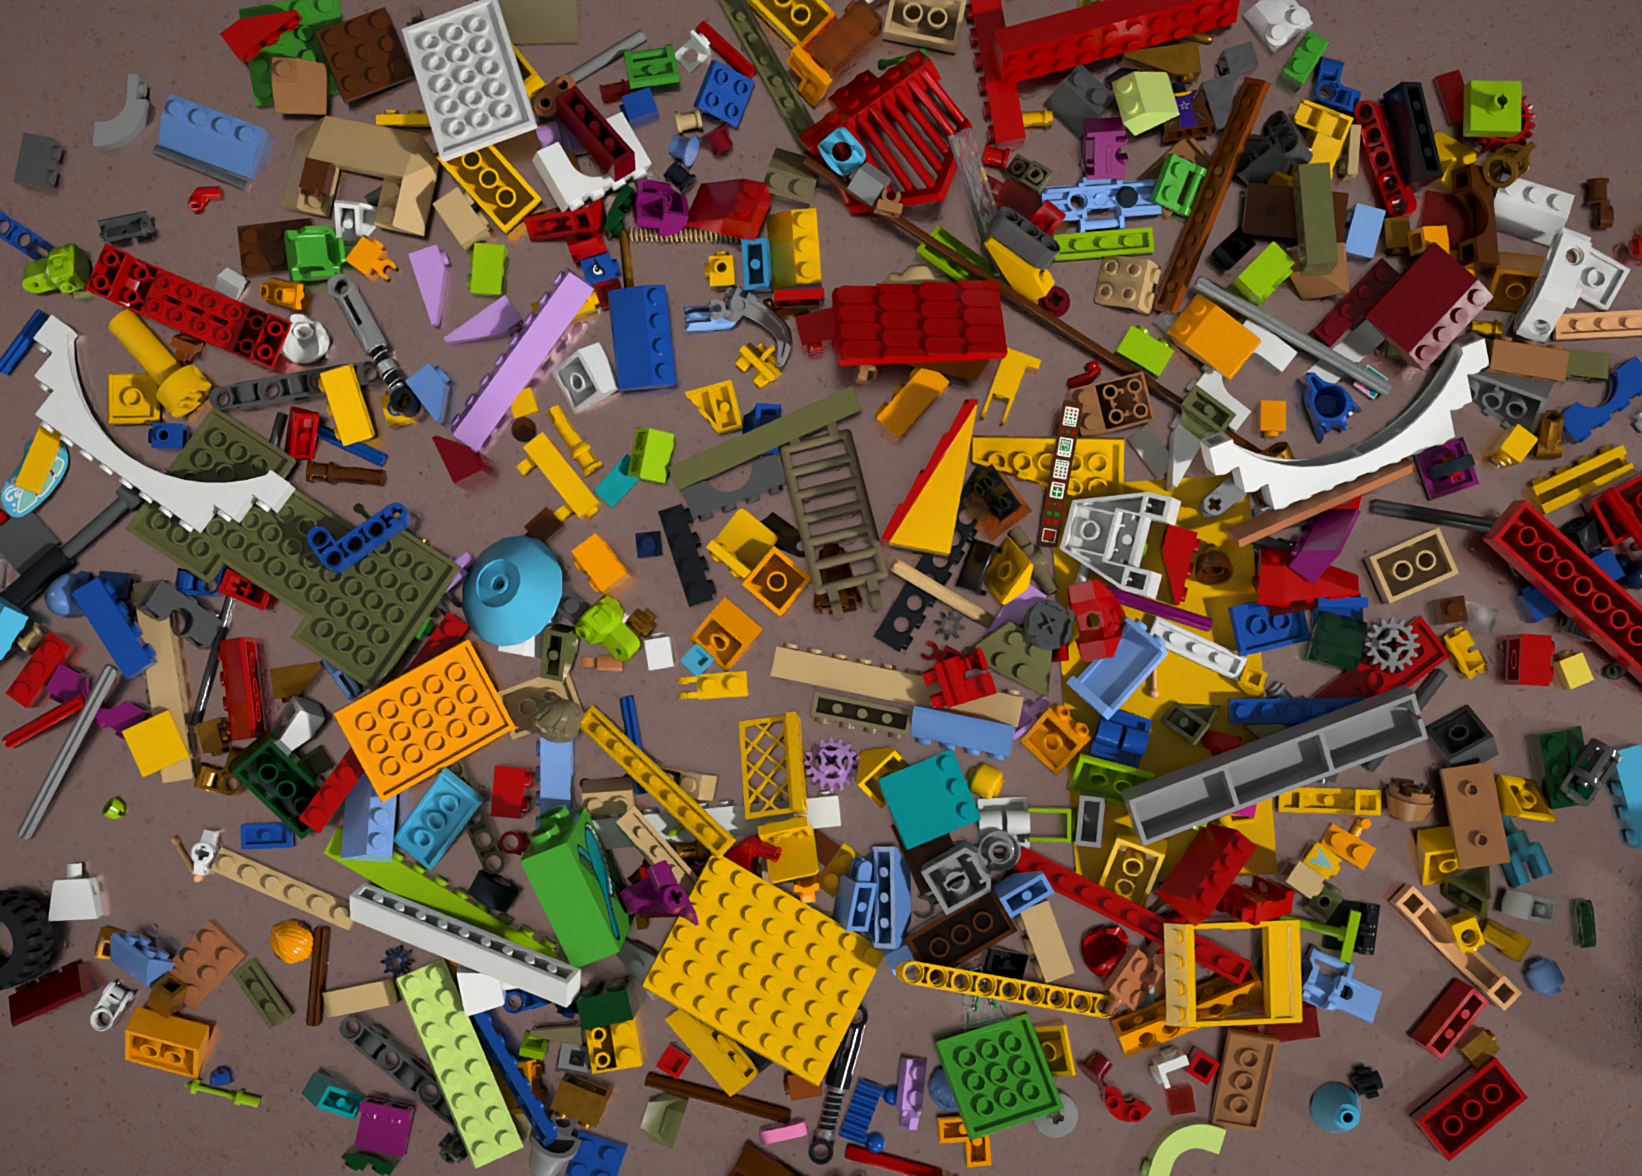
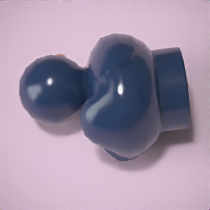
M1629 553L1616 555L1615 557L1622 570H1626L1623 578L1625 587L1629 589H1642V560L1631 561Z

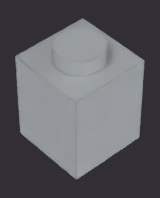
M866 162L863 166H856L849 176V179L852 181L847 188L870 205H873L877 202L878 198L880 199L882 191L887 188L892 179Z

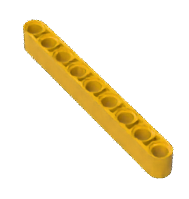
M903 960L896 967L897 978L908 984L1100 1018L1111 1017L1104 1010L1102 1012L1098 1010V1003L1102 999L1105 1002V1008L1112 999L1108 995L913 960ZM912 965L914 967V975L908 979L905 971L908 966ZM936 969L939 977L936 982L932 983L930 973ZM961 974L963 982L959 987H956L954 978L956 975ZM984 978L987 986L983 991H980L978 983ZM1008 982L1010 984L1011 990L1008 993V995L1005 996L1002 992L1003 985ZM1032 987L1034 989V996L1029 1000L1026 992ZM1054 991H1056L1058 994V999L1054 1004H1052L1050 1001V996ZM1079 995L1081 997L1082 1002L1081 1005L1078 1008H1076L1074 1005V1000Z

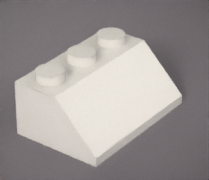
M1502 173L1496 180L1507 181L1511 175ZM1521 178L1506 188H1496L1493 186L1496 230L1550 247L1555 231L1564 227L1568 219L1575 195Z

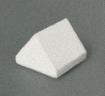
M227 267L217 276L215 289L232 299L238 300L249 280Z

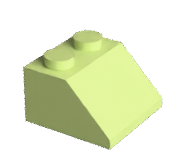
M1134 71L1112 82L1122 122L1134 136L1180 115L1167 72Z

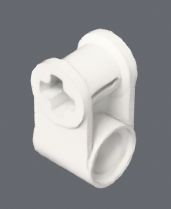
M110 981L91 1014L90 1023L92 1027L98 1031L113 1028L130 1004L134 992H127L116 986V982ZM102 1012L107 1013L109 1016V1023L107 1025H103L99 1020Z

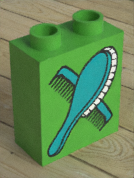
M566 805L551 808L539 816L538 820L541 825L528 835L530 844L520 862L570 964L579 968L620 952L636 913L629 915L619 896V893L625 887L586 807L569 813Z

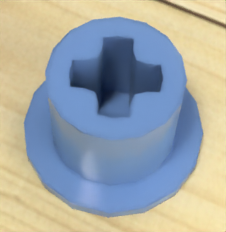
M675 134L669 144V155L682 159L685 166H691L697 157L700 139L697 135L688 138Z

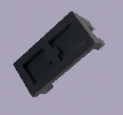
M973 538L956 585L986 596L987 591L980 588L994 552L1001 554L1003 549Z

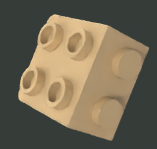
M1124 256L1104 257L1096 288L1095 302L1101 305L1132 308L1141 314L1150 315L1156 298V286L1161 278V267L1149 259Z

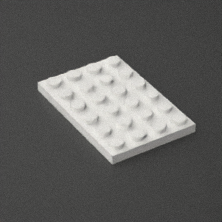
M479 0L402 29L437 149L443 162L538 128L498 0Z

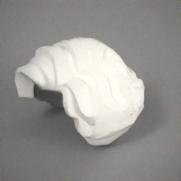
M295 313L290 315L287 320L293 322L280 353L297 364L317 362L328 350L329 336L320 322L312 321L303 314Z

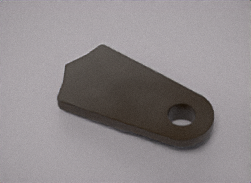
M774 512L760 521L778 536V541L774 545L776 548L799 558L805 557L804 550L799 551L796 547L797 543L801 541L798 529Z

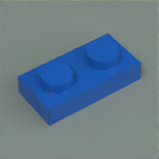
M284 822L240 824L241 850L294 847L293 831Z

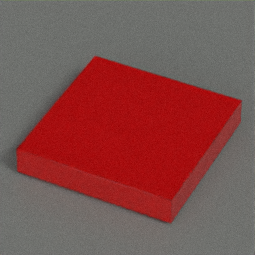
M824 288L773 290L774 305L776 307L824 304Z

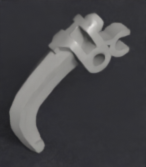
M737 285L735 288L727 287L724 295L729 301L723 302L719 299L709 301L708 307H716L719 311L712 312L709 315L712 320L725 317L731 322H736L744 315L770 331L777 342L775 365L781 367L785 364L792 345L791 329L778 314L759 301L760 297L750 291L743 290L742 287Z

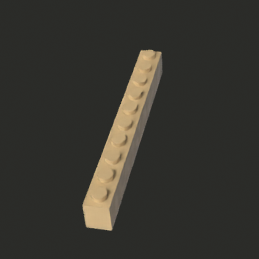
M783 643V647L776 646L770 676L1018 727L1024 700V697L1019 696L1020 691L1005 689L1004 693L997 692L996 694L950 708L948 706L933 708L929 695L942 691L940 683L936 682L926 686L919 670L906 668L904 673L895 671L896 666L881 663L880 668L871 666L872 661L857 658L855 663L846 661V655L832 653V657L822 656V650L808 648L807 652L797 650L798 645Z

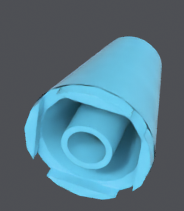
M1332 1082L1321 1086L1313 1095L1310 1106L1313 1120L1323 1130L1330 1133H1343L1353 1129L1359 1123L1361 1102L1357 1093L1351 1087L1342 1083Z

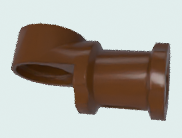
M1609 178L1586 180V184L1589 185L1587 206H1596V224L1598 228H1612L1614 222L1613 206L1610 205V200L1607 199Z

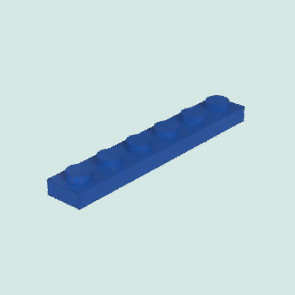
M1370 697L1228 698V724L1303 723Z
M487 1011L470 1015L469 1019L474 1031L544 1147L553 1143L558 1136L557 1127L543 1112L544 1106L538 1097H534L531 1092V1084L525 1075L522 1076L519 1072L516 1058L513 1054H509L504 1047L505 1041L499 1032L496 1033L492 1027L490 1015Z

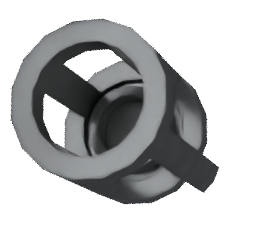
M1591 738L1560 783L1559 790L1576 804L1583 807L1589 806L1621 760V755L1602 741ZM1591 750H1593L1594 753L1584 768L1580 767ZM1607 761H1610L1609 765L1598 779L1597 775L1599 774ZM1573 776L1577 779L1576 783L1586 789L1587 787L1592 788L1586 799L1571 787H1567Z

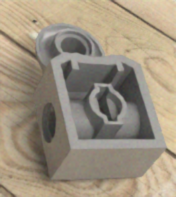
M995 831L984 837L978 847L963 841L922 864L921 873L945 914L948 915L991 891V871L1003 872L1014 867L1020 858L1021 847L1018 840L1012 834L1006 831ZM996 845H1003L1007 848V851L1002 855H998L993 851V848Z

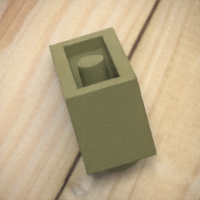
M557 623L544 628L540 678L560 682L565 681L578 651L579 636L576 634L573 626Z

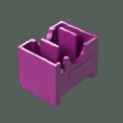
M1121 117L1083 119V167L1087 180L1125 178V163L1122 162H1129L1127 153H1121V149L1118 148L1125 145V142H1129V138Z

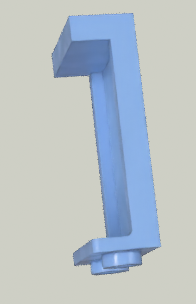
M1127 616L1124 619L1126 625L1124 626L1123 636L1114 658L1092 661L1078 678L1072 676L1066 682L1077 695L1107 721L1169 654L1164 647L1166 642L1157 634L1151 636L1147 633V626L1138 618L1133 621Z

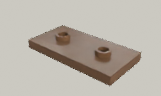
M1491 762L1439 770L1458 869L1465 870L1511 862Z
M1229 1028L1211 1109L1210 1123L1260 1132L1280 1042L1278 1036Z

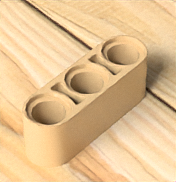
M393 977L322 992L327 1018L399 1003Z

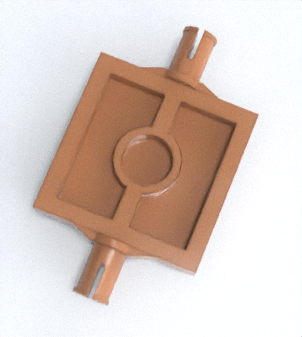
M1152 940L1145 952L1140 951L1133 945L1130 946L1103 985L1112 997L1104 1009L1106 1013L1113 1017L1120 1004L1136 1012L1164 971L1153 959L1161 947L1159 943Z

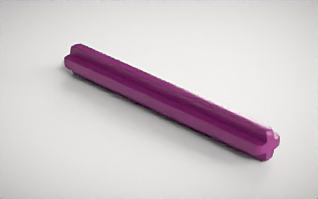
M1105 585L1115 595L1121 605L1206 632L1210 631L1213 620L1211 618Z

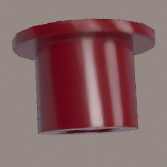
M728 123L700 137V140L706 139L714 155L733 145L725 130Z
M1052 286L1045 297L1038 299V305L1058 318L1068 311L1070 298L1063 288Z
M1095 1052L1086 1064L1080 1063L1078 1067L1092 1082L1104 1087L1105 1082L1103 1079L1113 1068V1065L1103 1055Z

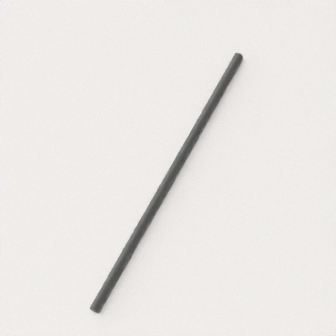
M277 412L269 440L276 447L279 445L287 414ZM227 595L219 618L224 623L213 639L190 725L195 727V724L201 723L218 663L217 647L220 646V641L225 638L235 602L234 598Z

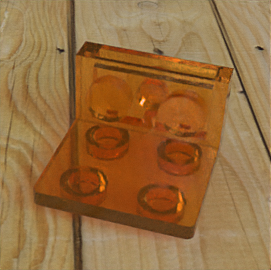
M1003 472L999 473L1022 505L1000 522L997 517L991 514L989 506L976 491L962 501L985 532L984 535L989 542H992L1032 512Z

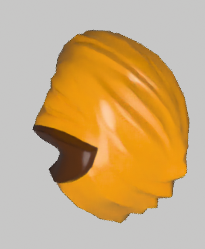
M286 920L273 925L270 945L278 959L291 964L304 961L311 955L314 938L310 929L301 921Z

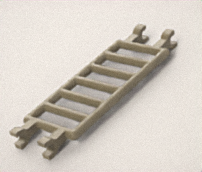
M833 422L827 425L828 434L804 440L797 438L788 444L781 445L779 453L814 592L817 595L828 593L833 617L837 619L844 617L838 590L866 583L873 609L882 608L883 601L877 581L887 578L888 571L852 432L849 429L838 431L837 423ZM841 440L844 441L846 454L793 467L790 453ZM850 464L853 477L799 490L796 476ZM856 487L859 500L808 513L804 512L802 499ZM858 510L862 511L864 524L815 536L810 535L809 522ZM865 533L868 534L871 547L820 560L816 559L813 546ZM874 557L877 571L822 583L819 570Z

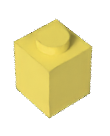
M1573 649L1558 654L1560 659L1553 661L1564 689H1573L1594 680L1583 652H1573Z

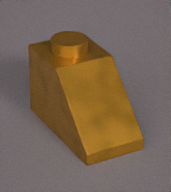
M322 661L270 669L274 699L282 698V703H287L293 695H304L324 669Z

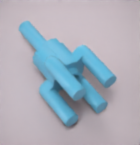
M1501 814L1504 829L1507 833L1506 840L1511 862L1502 865L1512 888L1531 882L1523 862L1527 861L1534 879L1552 874L1553 871L1541 844L1537 841L1530 843L1525 830L1516 831L1511 817Z

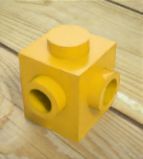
M726 251L714 252V256H709V263H704L705 278H710L711 290L727 289V287L735 288L734 255H729V252Z

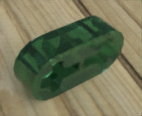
M1590 899L1577 900L1575 902V918L1579 946L1581 948L1595 947L1596 930L1592 902Z

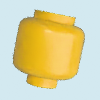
M984 762L979 764L977 768L972 766L966 780L970 781L969 790L987 800L993 796L997 798L1005 783V780L1002 779L1003 773Z

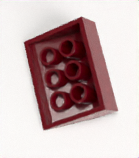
M1432 242L1369 309L1364 317L1412 367L1425 371L1494 296L1473 274L1436 242Z

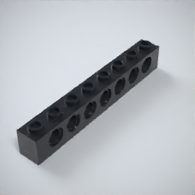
M979 465L975 467L961 491L954 532L960 537V542L958 545H951L950 554L948 557L946 556V565L944 567H937L933 563L935 554L924 552L914 568L924 575L932 576L934 581L943 586L947 584L952 575L949 572L952 564L958 565L965 554L961 550L966 541L971 544L978 532L975 529L976 524L979 520L984 522L990 512L985 501L977 503L972 498V492L975 489L971 480L985 470ZM969 511L973 516L972 522L970 524H963L959 520L960 512ZM907 581L873 637L897 652H900L901 649L907 650L913 640V637L910 636L914 627L918 629L921 627L927 617L923 612L927 606L932 608L938 598ZM917 596L920 598L921 607L918 610H911L908 607L907 600L909 597ZM899 617H903L908 621V628L904 632L897 631L894 627V622Z

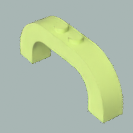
M1201 1120L1183 1122L1170 1128L1154 1145L1149 1160L1144 1161L1140 1175L1169 1176L1176 1158L1189 1149L1199 1148L1219 1154L1226 1129L1223 1126Z

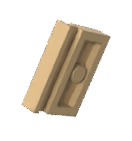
M1351 124L1342 145L1344 159L1340 158L1338 169L1339 173L1342 174V181L1352 182L1356 175H1358L1361 125Z

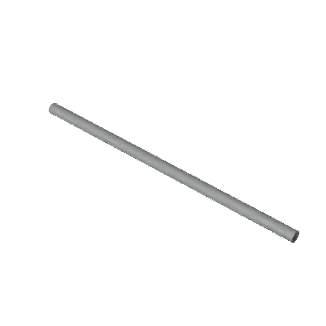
M639 29L565 75L572 77L576 83L621 56L623 51L631 50L647 39L642 30ZM563 83L559 86V89L564 90L568 85ZM537 96L530 101L532 109L534 108V100ZM382 186L364 196L369 205L373 206L379 202Z

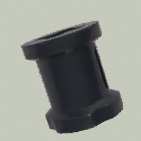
M676 160L663 176L666 179H671L679 187V191L683 193L692 185L697 176L687 172L680 165L681 162Z

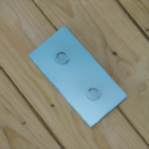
M445 767L396 832L393 842L431 871L485 798Z

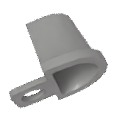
M553 1112L550 1119L557 1127L558 1136L553 1143L546 1147L543 1146L534 1129H531L529 1136L531 1152L528 1164L530 1170L535 1175L557 1176L564 1164L575 1156L582 1140L571 1136L577 1122L576 1119L571 1117L564 1119L568 1122L569 1126L562 1128L556 1124V1120L563 1118L556 1116Z

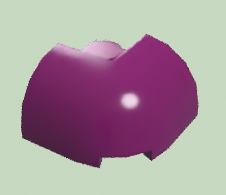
M638 178L633 202L635 225L645 228H658V236H670L678 233L684 228L689 217L686 196L680 195L677 191L671 189V184Z

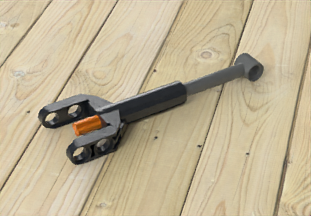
M122 484L115 492L118 498L62 547L56 544L0 593V597L21 609L73 564L71 557L76 555L128 508L131 512L139 509L146 501L138 495L141 490L135 486L129 489ZM16 638L12 643L11 649L5 654L2 660H4L10 653H12L18 647Z

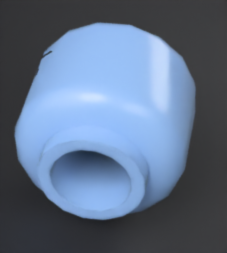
M1543 958L1529 965L1530 970H1528L1526 975L1536 994L1545 993L1547 997H1550L1561 991L1559 986L1564 983L1565 979L1555 961H1548L1547 958Z

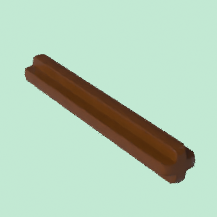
M325 926L315 927L313 936L306 1025L313 1027L319 1026L321 1023L322 992L324 989L329 932L328 927Z

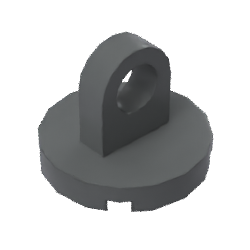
M1043 600L1031 606L1024 616L1023 625L1030 642L1039 649L1047 651L1058 649L1066 644L1072 635V621L1067 615V610L1058 602Z

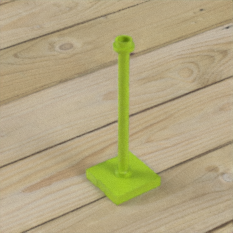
M1349 909L1346 926L1341 925L1340 928L1289 915L1274 918L1300 920V929L1337 937L1338 941H1342L1339 954L1340 961L1351 962L1361 917L1359 910Z

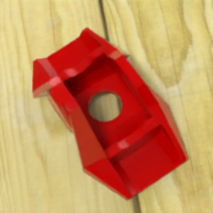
M1099 579L1067 585L1069 610L1075 612L1079 629V637L1075 639L1082 662L1087 663L1100 659L1114 658L1125 626L1124 619L1126 614L1115 595ZM1091 613H1095L1099 617V625L1095 628L1091 627L1089 617Z

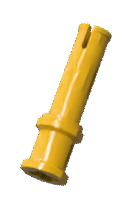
M555 405L551 407L545 414L570 448L571 458L576 459L583 469L582 474L584 477L594 473L603 465L602 462L597 461L592 454L589 443H583L560 406Z

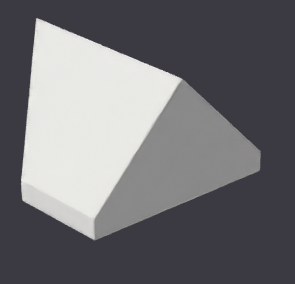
M334 201L336 238H343L345 245H356L362 236L367 238L376 228L374 221L377 207L361 202Z

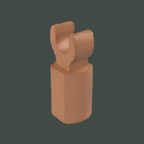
M598 655L597 658L580 657L579 667L597 668V671L622 672L623 661L616 659L614 656Z

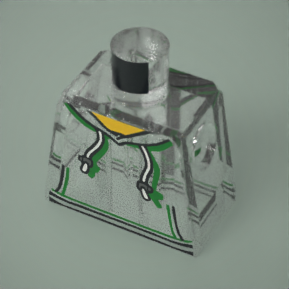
M982 967L970 969L969 971L982 973L983 969ZM984 978L978 983L979 990L983 991L987 986ZM961 993L962 1024L964 1030L1011 1020L1004 1000Z

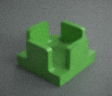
M329 225L305 226L299 230H286L284 232L290 282L329 280L330 277L340 273V265L346 262L343 238H336L335 228H329Z

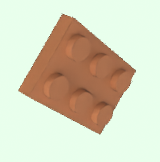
M210 920L172 959L176 964L170 973L189 985L184 1002L192 1010H195L247 954Z

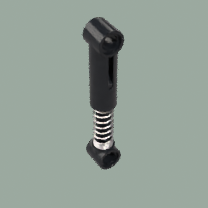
M860 1003L858 1007L863 1013L862 1018L858 1021H851L829 1065L825 1081L828 1085V1094H825L827 1098L826 1101H823L825 1103L824 1108H821L823 1113L820 1114L822 1116L821 1121H818L820 1125L816 1128V1134L813 1135L808 1148L810 1159L818 1165L828 1163L833 1157L835 1125L838 1124L836 1120L840 1117L838 1112L841 1111L840 1105L843 1104L842 1098L845 1097L846 1090L850 1089L868 1020V1011L863 1003ZM852 1028L854 1031L849 1050L844 1051L849 1030ZM823 1144L828 1148V1152L823 1156H819L814 1152L815 1146Z

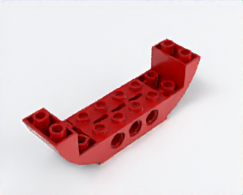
M106 243L85 290L146 318L270 369L274 368L293 322L272 313H265L140 260L128 252Z

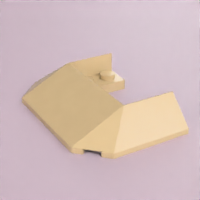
M325 115L296 135L280 208L329 218L339 170L384 178L374 221L375 227L424 236L440 163L426 144L423 136L419 133ZM306 157L329 162L336 167L329 197L321 195L320 199L309 197L299 187Z

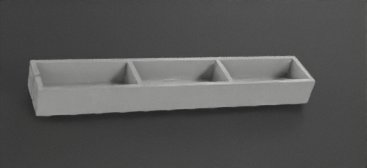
M1402 685L1122 790L1121 793L1136 837L1143 846L1428 739L1423 719L1419 716L1421 712L1415 693L1406 685Z

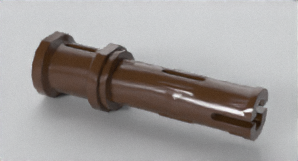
M308 459L306 481L321 480L327 481L328 484L335 483V481L382 486L384 470L337 466L332 461L328 464L316 463Z

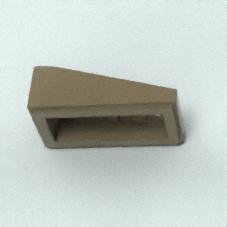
M581 1022L533 1026L530 1030V1036L578 1046L584 1043Z

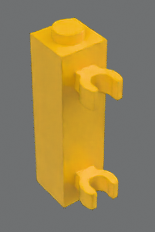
M543 432L523 447L529 457L520 462L516 468L523 475L536 465L540 468L567 502L553 513L560 522L573 512L580 519L583 517L589 519L599 511L597 506L601 503Z

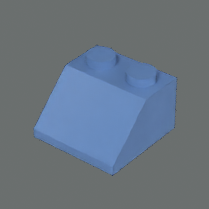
M428 363L405 380V382L434 420L443 426L447 423L451 387L447 382L451 379L439 365L434 367Z

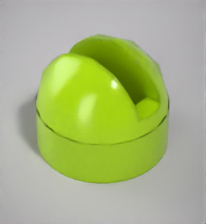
M111 797L105 804L102 815L110 819L120 818L121 816L118 813L119 811L124 812L123 803Z

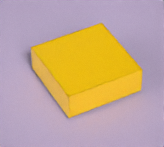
M531 387L521 390L510 405L515 419L539 412Z

